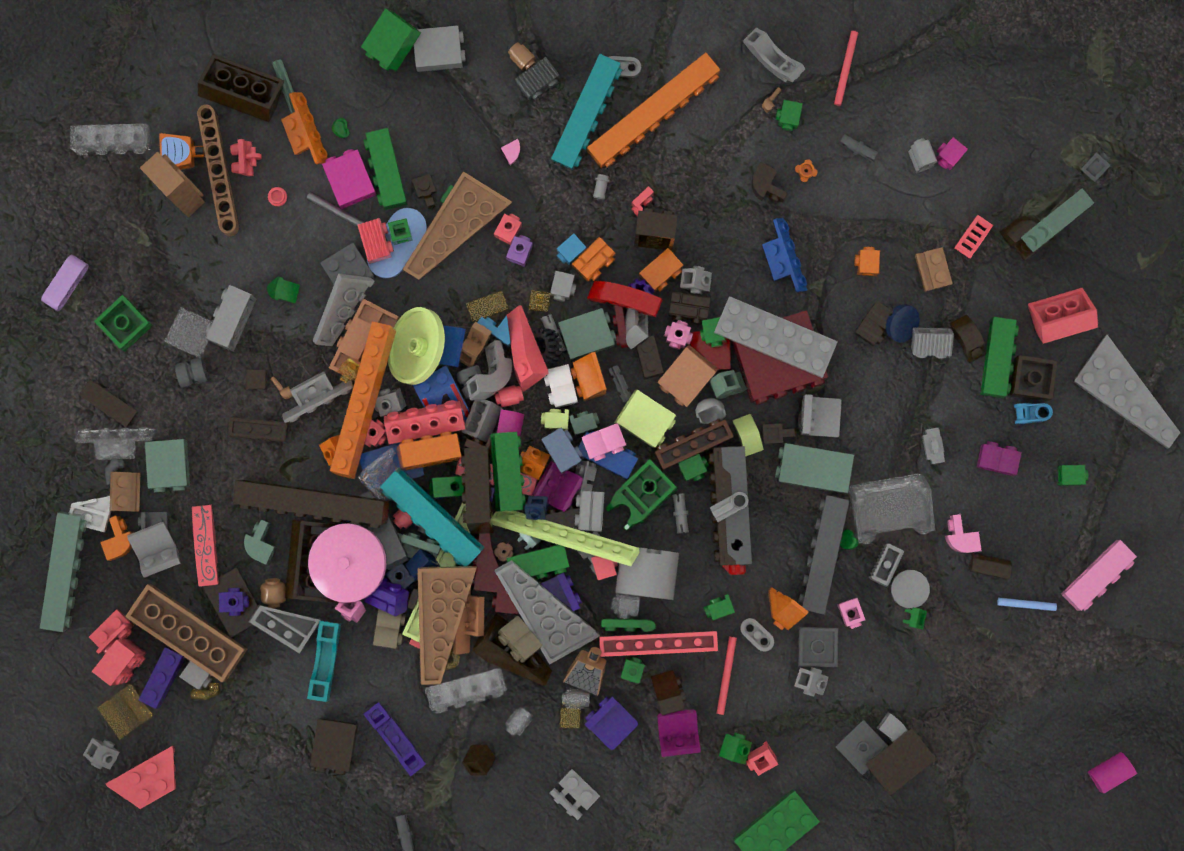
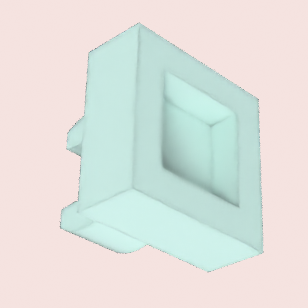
M519 533L520 537L518 538V542L523 539L527 542L526 550L530 547L533 548L542 540Z

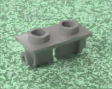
M582 461L577 465L576 474L581 476L583 481L580 490L575 493L573 499H576L577 495H581V491H592L593 485L587 484V480L594 481L597 471L595 463Z

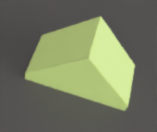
M751 414L732 420L741 446H745V457L764 450L759 430Z

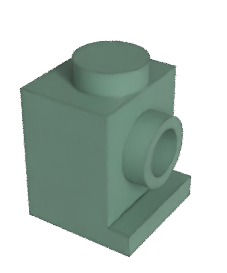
M588 411L577 414L578 418L575 419L573 415L569 416L575 436L597 429L596 424L600 423L597 413L588 414Z

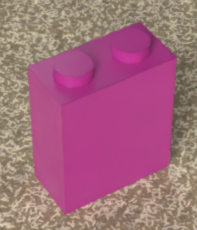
M354 149L347 150L343 153V156L338 158L336 156L330 157L325 160L326 163L322 164L341 209L377 195L358 149L355 151Z

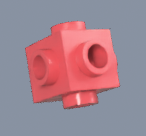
M371 419L364 444L368 447H371V445L377 447L378 444L382 446L387 440L385 425L378 419L375 422ZM375 430L376 434L371 436V432Z

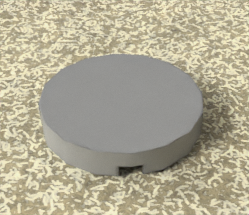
M905 570L898 573L891 583L893 600L904 608L921 606L927 600L930 593L927 578L915 570Z

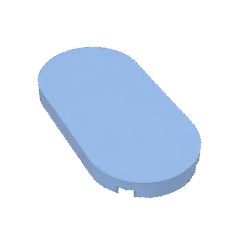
M400 209L387 222L388 233L385 236L387 241L391 240L394 252H390L391 258L369 264L367 259L370 270L376 276L383 279L398 276L427 231L425 218L415 209ZM407 218L413 241L394 245L388 222Z

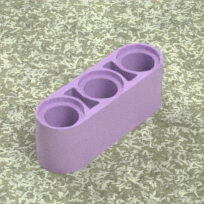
M71 254L44 292L41 301L56 311H60L85 275L89 265Z

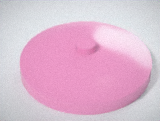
M339 524L325 530L313 543L308 559L310 577L316 588L326 597L338 602H356L370 596L381 584L387 565L385 550L377 536L369 529L355 524Z

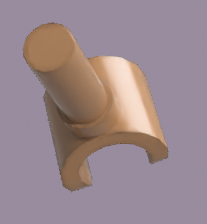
M779 87L763 102L762 108L766 113L775 107L772 101L780 93L781 89Z
M274 376L270 379L284 399L293 397L289 386L283 389V386Z

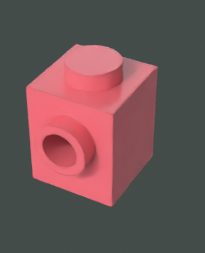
M511 213L509 216L504 214L494 232V237L511 245L514 236H517L522 227V222L519 221L520 218Z
M598 556L591 558L597 580L617 575L615 567L618 566L617 562Z

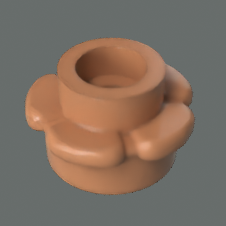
M499 543L494 550V554L498 557V560L504 562L507 560L506 558L513 556V547L509 543Z

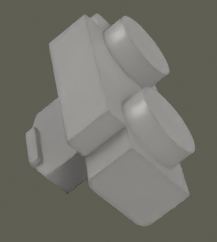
M939 428L925 430L926 435H922L926 460H930L931 464L945 462Z

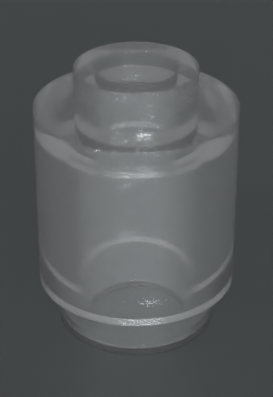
M566 689V693H562V704L566 705L567 709H584V707H589L590 693L582 689Z
M520 706L506 721L505 725L507 728L505 730L514 737L516 734L520 736L530 724V719L533 715Z

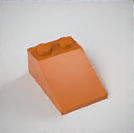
M592 352L573 362V368H570L573 379H577L579 386L576 387L579 398L583 397V400L586 401L606 395V386L596 353Z

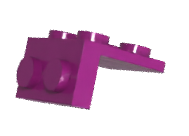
M550 461L532 495L548 497L549 505L564 512L571 506L575 493L580 490L583 478L568 470L561 474L557 465Z
M696 710L677 711L666 715L660 713L657 715L662 757L701 752Z

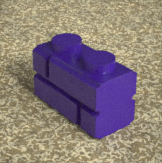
M383 578L379 587L370 596L365 598V602L393 616H398L407 611L409 591L401 588L400 584H392L387 582L386 578Z

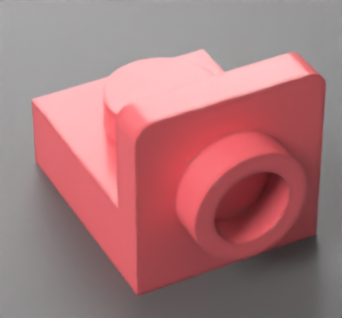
M649 186L632 201V211L637 216L638 211L643 210L641 206L644 205L646 207L653 200L654 191Z

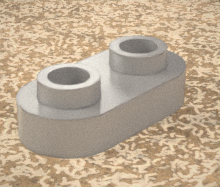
M608 57L621 63L620 69H623L620 77L634 78L641 72V63L634 57ZM630 65H633L635 67V70L629 71L628 67Z
M751 618L745 619L741 623L740 631L742 635L758 650L769 651L772 649L774 638L761 624ZM749 624L753 626V630L751 632H748L746 630V627ZM762 638L767 639L766 645L760 643Z

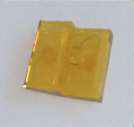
M131 684L97 707L119 740L153 717L146 705L138 700L139 695Z

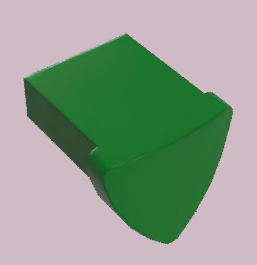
M277 277L269 283L267 292L274 300L279 299L296 303L300 285L283 280L282 277Z

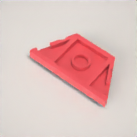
M174 746L106 783L107 787L139 809L175 790Z

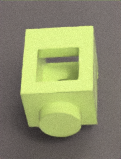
M550 409V412L542 413L541 424H545V429L558 430L562 427L563 430H568V409H565V413H561L559 409Z

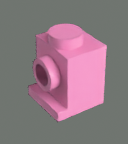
M858 598L837 604L846 627L850 626L853 629L862 625L861 621H864L865 617ZM850 610L854 611L855 614L852 618L848 616Z
M361 601L339 602L335 607V610L339 611L345 620L349 622L352 620L356 623L366 611Z

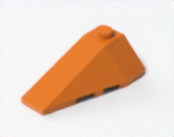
M772 587L768 590L771 618L775 620L773 624L779 629L783 630L785 628L789 630L808 614L805 608L790 597L783 595L779 591L777 592Z

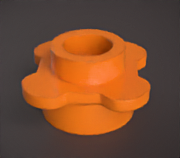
M805 160L804 163L795 167V172L799 173L802 182H807L810 177H815L818 173L814 169L811 160Z

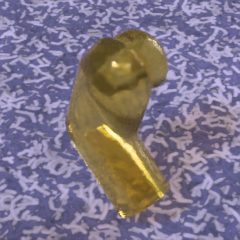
M210 683L209 690L193 689L191 691V698L207 700L217 696L220 693L219 683Z

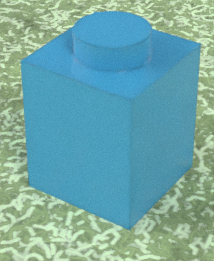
M573 233L557 248L558 254L556 256L563 264L567 262L570 266L587 247Z

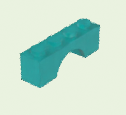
M319 621L316 658L307 699L328 702L330 699L341 623Z

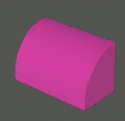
M501 409L497 433L517 432V435L521 438L524 414Z
M1122 752L1087 771L1101 793L1108 792L1137 774L1131 762Z

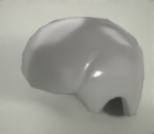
M715 398L702 400L695 409L696 417L699 418L702 424H709L717 419L721 421L726 417L723 403Z

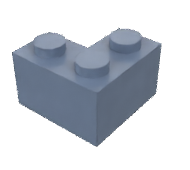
M561 427L541 439L561 474L582 462L580 457L583 455L577 446H572L573 438L568 430L563 431Z

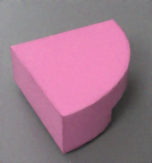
M518 139L501 147L510 166L515 163L520 153Z

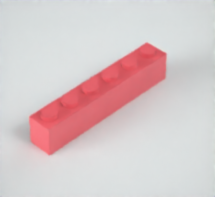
M717 631L599 637L600 650L602 652L600 657L718 651Z

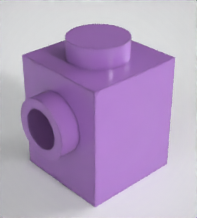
M523 235L519 237L514 236L506 259L525 267L533 247L530 238Z

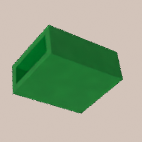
M385 8L361 48L367 51L365 53L366 56L372 60L377 59L380 61L379 65L385 70L392 69L397 71L421 32L395 12Z

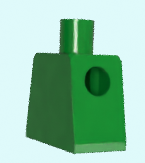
M462 476L432 478L428 481L429 494L434 500L462 497V492H465V485H462ZM455 484L456 490L453 491L450 485Z

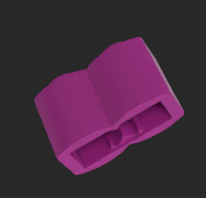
M987 441V444L981 445L977 468L1016 476L1022 452H1018L1016 447L1006 446L1001 448L998 447V443Z

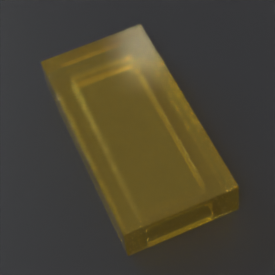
M502 291L466 303L472 322L479 320L481 317L486 318L509 309Z

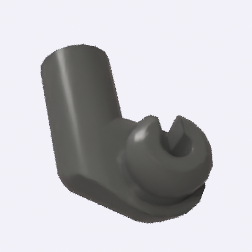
M112 459L105 468L106 485H110L111 472L124 468V461L122 459Z

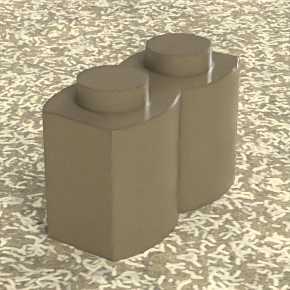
M378 609L373 645L398 649V645H402L403 635L400 633L401 626H405L406 614L402 613L398 616H393Z
M516 616L498 632V639L504 646L508 645L512 650L511 655L516 661L520 660L523 663L542 647L540 641L519 616Z

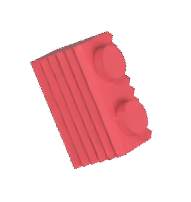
M380 218L358 224L369 264L391 258L390 252H394L391 240L387 241L385 236L388 233L386 223H382Z

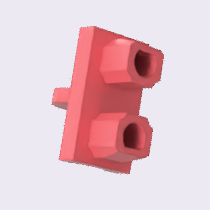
M238 139V143L230 146L231 154L238 156L239 162L231 164L232 173L248 177L254 176L253 167L257 166L256 160L262 159V154L256 153V147H252V142Z

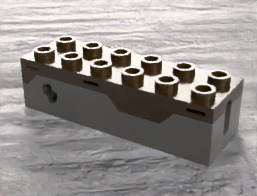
M745 446L713 448L711 453L708 454L709 466L712 465L713 471L709 473L710 485H713L714 492L710 493L711 504L715 505L735 492H743L748 497ZM737 495L734 498V504L737 506H742L745 503V498L742 495ZM748 505L720 522H717L713 513H711L712 524L716 523V531H713V543H717V550L714 551V562H718V566H722L730 575L745 574L746 565L752 564ZM735 540L740 543V547L736 549L737 551L731 547Z

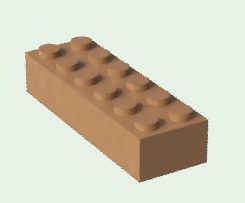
M156 152L140 167L165 196L188 218L205 203L202 199L204 195L166 154L161 156Z
M152 584L146 585L125 616L221 682L227 681L248 650Z

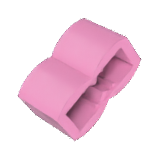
M618 423L581 437L589 458H594L595 461L606 458L605 454L612 451L613 454L624 451L623 447L626 446Z

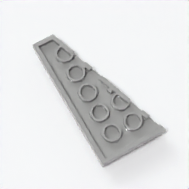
M1105 335L1073 382L1167 449L1170 448L1180 434V431L1109 336Z
M512 560L495 569V573L525 624L542 644L541 651L549 665L600 637L599 632Z

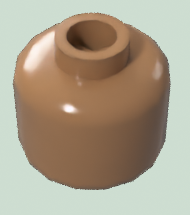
M278 578L266 579L265 583L260 586L262 603L268 605L269 608L280 607V604L286 601L285 584Z

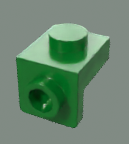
M632 656L630 660L626 659L621 678L640 683L645 667L644 664H641L642 660Z

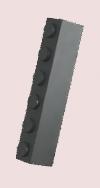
M828 495L820 500L818 510H821L820 518H816L814 529H817L816 537H812L810 548H813L812 556L808 555L806 567H809L807 575L804 574L802 586H805L804 593H800L798 604L807 611L825 615L849 500Z

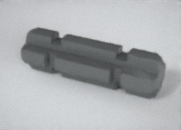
M612 366L608 369L610 376H613L612 381L618 393H621L620 398L622 402H627L631 397V392H628L627 389L629 388L623 375H620L619 366Z

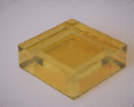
M561 708L560 728H580V708Z

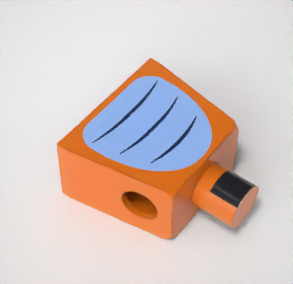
M159 134L160 155L166 154L180 170L193 168L195 166L194 158L205 157L204 147L194 146V141L191 137Z

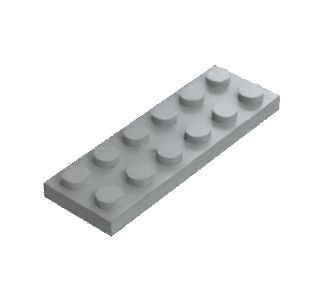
M730 296L714 331L717 335L821 378L825 374L838 342Z

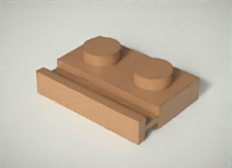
M943 247L915 254L925 292L953 284Z
M111 472L109 511L139 512L140 473Z

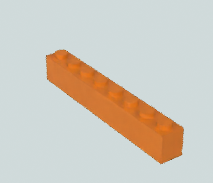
M704 53L589 145L587 152L601 169L604 166L608 168L616 161L614 158L619 154L622 156L631 149L629 146L634 142L636 144L641 142L645 138L644 134L649 130L651 132L656 130L660 126V121L664 118L666 120L671 118L675 114V109L679 106L680 108L686 106L690 102V97L701 94L704 91L703 87L708 83L711 85L717 81L720 74L719 67L707 53Z
M372 321L330 471L335 475L355 479L396 330L391 325Z

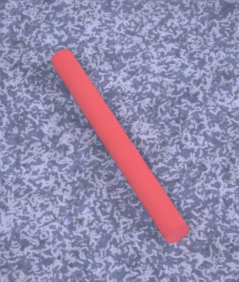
M851 31L834 101L836 106H841L858 37V32Z
M729 636L716 714L724 715L737 640L735 637Z

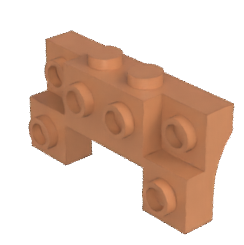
M363 299L353 320L349 319L345 327L347 330L345 336H341L337 343L339 348L329 369L355 381L372 321L391 325L394 328L399 320V316Z

